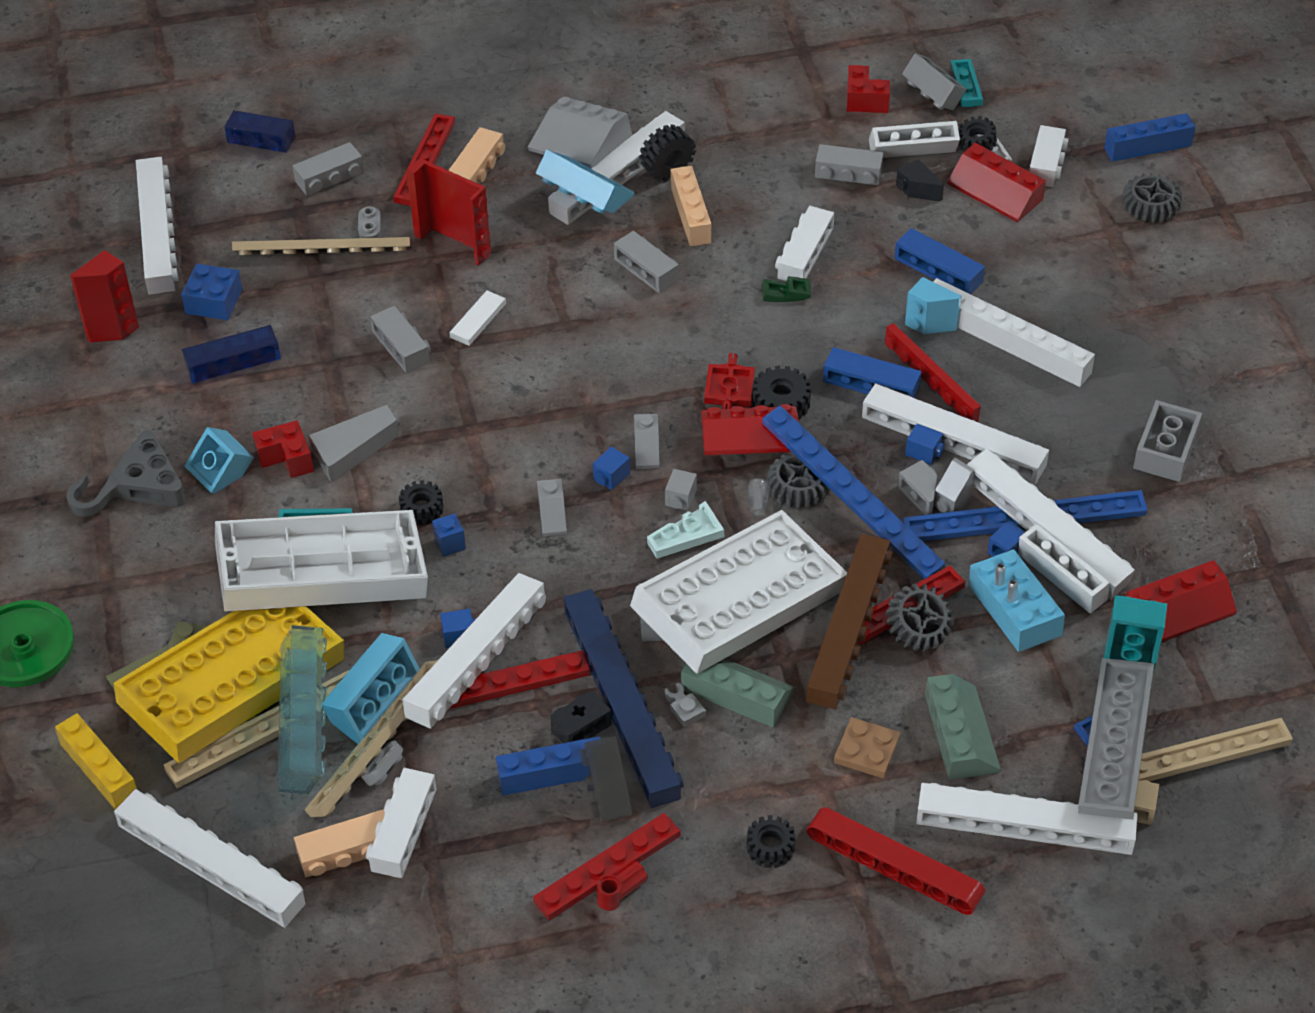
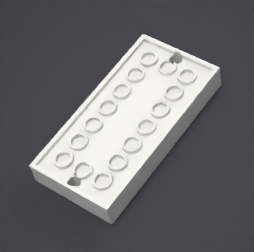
M413 510L215 521V548L224 611L426 598L428 575Z
M780 510L636 586L630 606L698 674L840 594L847 572L783 510Z

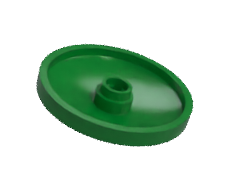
M37 600L15 601L0 607L1 686H31L49 679L65 666L73 652L75 638L71 622L62 610L52 604Z

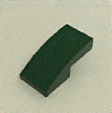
M788 276L786 282L764 279L762 283L763 301L794 302L809 299L811 297L810 279Z

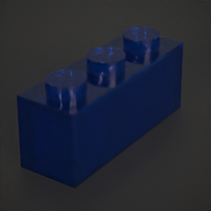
M233 110L224 126L227 143L284 153L288 152L296 137L293 120Z

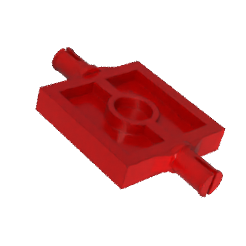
M732 353L728 355V363L709 364L704 404L722 405V409H731L732 406L751 407L755 367L737 364L738 355L734 353L733 360Z

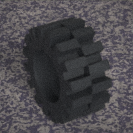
M978 116V119L971 117V121L966 119L964 120L965 124L961 123L959 125V147L961 150L963 149V152L974 143L990 151L996 146V126L992 120L989 121V118L985 117L982 120V116ZM977 134L983 135V136L978 137V138H973V137H971V136L977 135Z
M420 480V484H416V481H413L411 487L407 484L405 490L402 489L400 491V511L413 510L417 526H419V522H422L423 526L427 525V521H430L432 524V521L435 520L434 517L439 519L441 517L440 513L443 514V496L441 489H438V485L432 486L430 481L424 484V480ZM419 500L429 501L428 504L423 506L413 505L414 502Z
M768 815V820H765L762 816L759 818V823L755 820L752 822V827L749 826L747 853H750L752 861L756 859V864L759 866L764 862L765 868H769V864H773L774 868L779 867V862L785 865L787 864V859L791 860L793 857L796 838L793 826L789 827L787 820L782 823V817L777 816L776 820H772L773 815ZM773 836L779 838L781 844L776 847H767L761 844L760 841L764 837Z

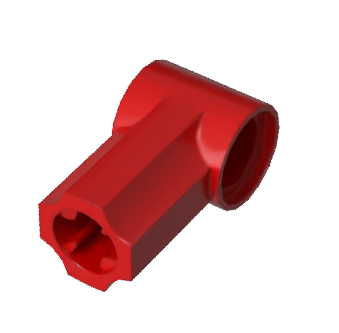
M631 861L613 875L602 876L597 883L596 900L598 906L607 911L617 909L620 906L621 899L648 880L644 867L638 861Z

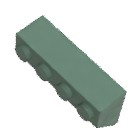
M725 658L698 674L687 663L681 671V684L684 687V691L693 693L695 696L773 728L796 691V687Z
M954 674L927 677L925 698L948 779L954 780L1000 773V765L976 686Z

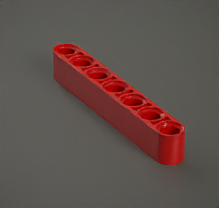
M820 808L806 829L808 836L814 841L962 914H973L986 892L984 886L979 881L829 808Z

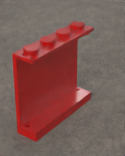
M419 158L407 170L414 236L422 239L431 229L474 248L475 264L479 265L491 254L486 187Z

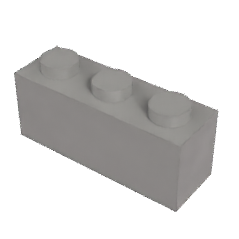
M917 53L913 55L902 73L908 79L907 83L909 85L919 88L921 90L920 94L928 99H933V104L941 110L945 108L954 110L967 90L928 57Z
M350 142L292 165L295 182L306 196L364 173L362 156Z
M819 144L815 163V178L879 185L883 165V152Z
M635 231L630 232L614 243V260L656 292L661 293L679 281V264Z
M392 306L371 316L373 333L405 373L430 363L429 352H431L429 343L420 337L415 326L409 324L403 312L400 313L395 306Z

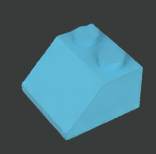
M922 277L908 292L905 325L922 334L956 331L959 324L962 296Z
M207 427L186 462L185 467L211 493L215 494L243 477L254 457L228 431Z

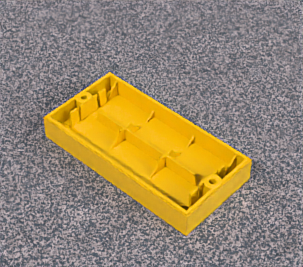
M306 606L233 611L114 682L116 703L178 763H181L343 661L344 640Z

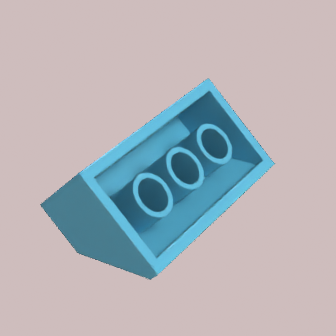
M546 150L536 171V174L543 177L541 181L551 186L554 184L560 186L558 190L567 195L575 194L577 201L586 205L588 202L593 204L592 209L602 214L605 211L614 213L632 198L635 193L571 157L551 150Z
M381 633L321 703L330 722L357 744H359L420 669L405 639Z

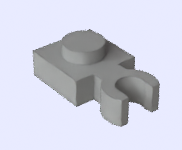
M676 683L677 693H671L667 688L664 689L665 699L671 703L670 710L683 727L706 716V710L693 693L685 696L684 687L681 683Z

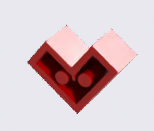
M848 65L846 112L889 113L890 80L869 79V66Z
M298 420L252 432L255 451L261 468L285 462L290 478L314 472L311 453Z

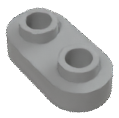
M368 206L359 211L358 231L360 238H381V216L377 208Z
M391 741L382 748L380 754L366 767V771L361 775V778L368 786L373 784L377 786L386 779L387 771L402 759L403 748L396 741Z

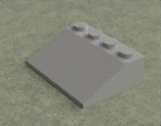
M569 97L560 98L548 110L528 145V150L542 155L545 154L546 150H551L569 156L583 165L593 168L632 136L628 115L625 112Z

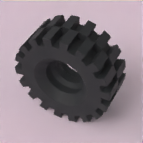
M671 124L670 127L664 125L662 130L660 128L656 129V133H651L649 135L650 139L644 141L645 147L640 149L642 153L639 155L641 165L658 181L663 180L664 182L668 181L669 177L671 178V169L689 166L688 163L694 159L692 155L696 153L694 141L679 126L676 127L674 124Z
M779 365L775 366V370H772L771 367L766 368V373L761 371L758 377H755L752 391L753 407L759 405L778 407L782 404L796 406L798 420L802 418V414L804 416L807 414L811 401L810 380L806 379L804 373L799 374V369L794 368L792 371L790 366L780 369ZM777 391H786V392H788L789 394H787V395H777V394H775L774 392H777Z

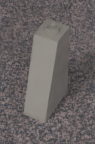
M385 405L309 435L311 450L330 482L337 480L398 437L399 417L396 412H391L388 405Z

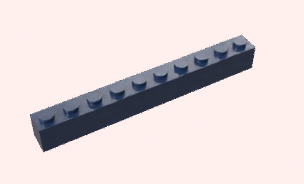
M592 589L563 597L564 613L580 649L584 651L590 672L601 697L611 710L612 722L650 808L680 800L681 788L684 787L682 777L679 772L675 773L673 769V757L670 752L666 753L664 749V737L661 732H657L655 729L656 721L654 715L646 709V698L644 693H639L637 689L638 681L634 672H629L628 658L625 653L621 654L619 638L617 634L613 635L611 632L612 624L609 616H604L603 614L604 608L600 597L596 598Z

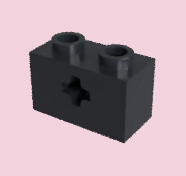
M593 690L585 695L578 696L573 702L565 707L558 708L550 715L551 731L562 743L589 739L612 725L610 708Z

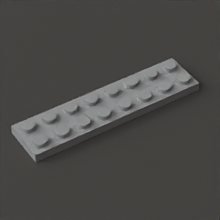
M1102 658L1079 798V814L1133 820L1154 663Z

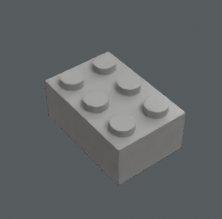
M1156 400L1138 445L1133 469L1180 482L1199 431L1202 413Z

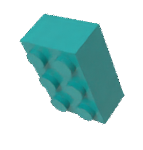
M1115 595L1103 658L1154 663L1155 671L1165 628L1167 603Z

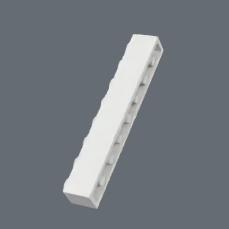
M665 111L624 141L591 169L623 185L644 169L640 163L639 155L642 154L640 152L641 147H645L644 141L650 139L649 135L651 133L655 134L656 129L660 128L662 130L664 125L670 127L671 124H674L676 127L679 126L685 132V122ZM559 190L553 192L548 197L549 214L567 225L592 208L593 204L589 202L587 205L575 199V194L567 195Z
M162 157L136 160L144 275L148 295L175 291V282L179 280L177 268H173V266H177L176 254L172 253V251H176L174 238H171V236H175L173 223H169L173 221L172 209L168 208L172 206L170 193L167 194V192H171L169 179H166L169 178L168 165H163Z
M937 278L933 281L962 296L959 329L1079 387L1092 374L1094 353Z
M875 384L863 401L862 418L908 436L916 424L943 433L942 443L945 445L944 450L973 460L987 448L992 453L997 454L1005 464L1017 470L1022 478L1032 484L1037 483L1047 466L1049 449L922 402L908 395L901 394L887 387Z
M986 448L967 464L974 469L973 486L1028 531L1035 524L1040 525L1110 582L1108 594L1110 600L1131 582L1135 569L1132 568L1128 561L1121 559L1107 544L1100 542L1090 530L1083 528L1075 521L1072 515L1061 510L1052 499L1039 492L1034 484L1028 483L1020 476L1017 470L1010 468L997 454L992 453Z
M518 573L402 699L405 718L430 729L437 721L441 720L452 704L459 700L461 694L468 687L472 686L478 675L488 668L489 663L496 655L502 652L504 646L516 637L522 626L530 621L532 615L539 608L543 607L546 601L544 583Z
M921 783L916 824L1132 855L1136 840L1137 813H1134L1133 820L1079 814L1078 805L1071 802H1056L1044 798L1021 797L1016 794L1006 795L987 790L978 791L964 787H949L937 783Z
M135 789L114 811L119 827L284 928L305 905L303 889L298 883L287 881L275 869H267L255 857L244 855L232 843H224L212 831H204L192 819H184L172 807L161 805L148 793L143 794Z

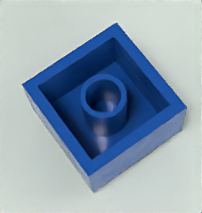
M196 263L181 294L185 314L228 320L242 292L239 270Z

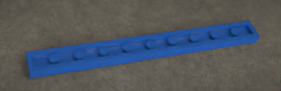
M781 405L762 418V424L880 538L890 540V547L923 579L945 568V562Z
M1142 490L1053 500L1061 510L1072 515L1077 523L1146 516L1148 511ZM999 507L903 518V523L922 541L992 534L1007 521L1020 527L1022 530H1026Z

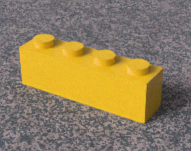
M78 713L55 726L60 745L115 810L135 789L137 790L133 777Z

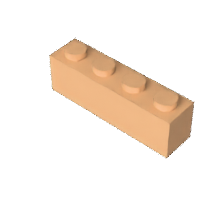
M479 127L448 171L478 184L484 182L489 170L494 168L496 160L505 151L503 134Z
M686 166L671 169V190L690 247L710 244L711 221L693 167Z
M384 809L294 837L297 854L305 878L318 876L325 871L338 867H347L351 863L366 859L368 846L373 844L376 838V826L379 821H383L385 816Z

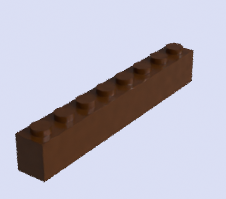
M865 534L860 535L807 686L806 702L836 710L839 700L844 701L847 693L846 680L851 681L854 672L852 662L853 660L858 661L861 646L858 645L860 641L864 642L867 634L865 624L872 620L874 608L871 606L873 603L878 602L880 595L878 586L879 584H884L887 570L884 569L885 565L890 566L893 551H889L890 540Z

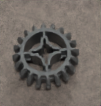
M1142 173L1141 177L1135 176L1133 180H1129L1127 185H1125L1122 204H1124V210L1128 211L1130 216L1135 215L1136 220L1143 219L1144 222L1151 221L1152 224L1155 221L1162 223L1163 220L1170 221L1171 217H1175L1179 212L1182 203V192H1180V186H1176L1175 181H1169V177L1163 178L1160 174L1154 176L1152 173L1147 176Z
M790 452L789 456L782 454L780 459H775L773 465H770L767 475L768 490L773 499H778L779 505L786 503L788 508L793 505L796 506L797 510L800 506H805L808 509L810 504L817 507L819 501L824 502L826 496L829 495L830 489L792 452Z
M913 584L910 588L905 586L901 589V592L897 591L893 595L894 598L889 601L888 606L890 608L886 610V615L889 618L886 620V624L893 625L889 633H896L898 635L895 638L896 641L901 639L905 641L904 648L912 644L913 651H917L919 647H921L923 652L927 651L929 647L935 649L939 644L945 642L946 636L951 634L949 627H952L954 620L950 619V617H952L954 611L947 610L950 602L942 601L944 594H939V596L935 594L936 587L928 591L926 584L922 585L920 589L917 584ZM917 601L915 607L903 608L905 603ZM926 627H936L935 632L930 634H922L923 630Z

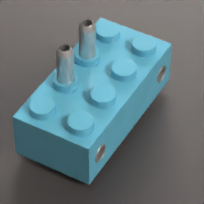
M1014 549L970 565L969 587L1018 652L1063 636L1065 614Z

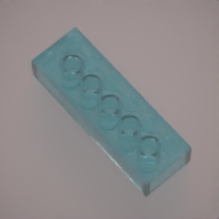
M292 625L281 644L278 792L309 794L314 786L318 785L320 777H323L325 773V761H321V752L324 751L326 743L325 736H322V727H324L326 721V712L322 711V702L326 698V687L322 686V678L326 675V662H323V653L326 651L327 639L323 638V628Z

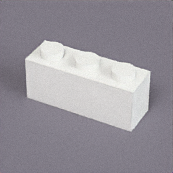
M1040 125L1029 172L1046 180L1045 186L1054 187L1055 179H1060L1062 167L1059 165L1064 163L1065 152L1062 151L1067 150L1068 138H1065L1066 129Z

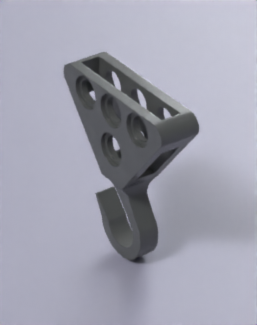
M150 430L141 432L112 471L104 487L94 500L87 503L77 501V498L82 495L89 484L87 474L68 489L66 495L70 510L79 516H91L99 513L116 497L127 501L180 507L186 502L182 483L155 434Z

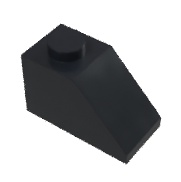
M919 159L897 168L896 185L908 197L933 201L943 200L944 183Z

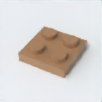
M851 717L835 754L834 763L884 779L900 740L901 732Z

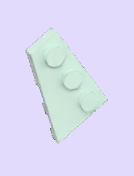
M706 501L699 505L698 510L693 513L686 512L682 515L680 521L675 524L668 523L647 536V543L656 559L723 538L725 534L720 522Z

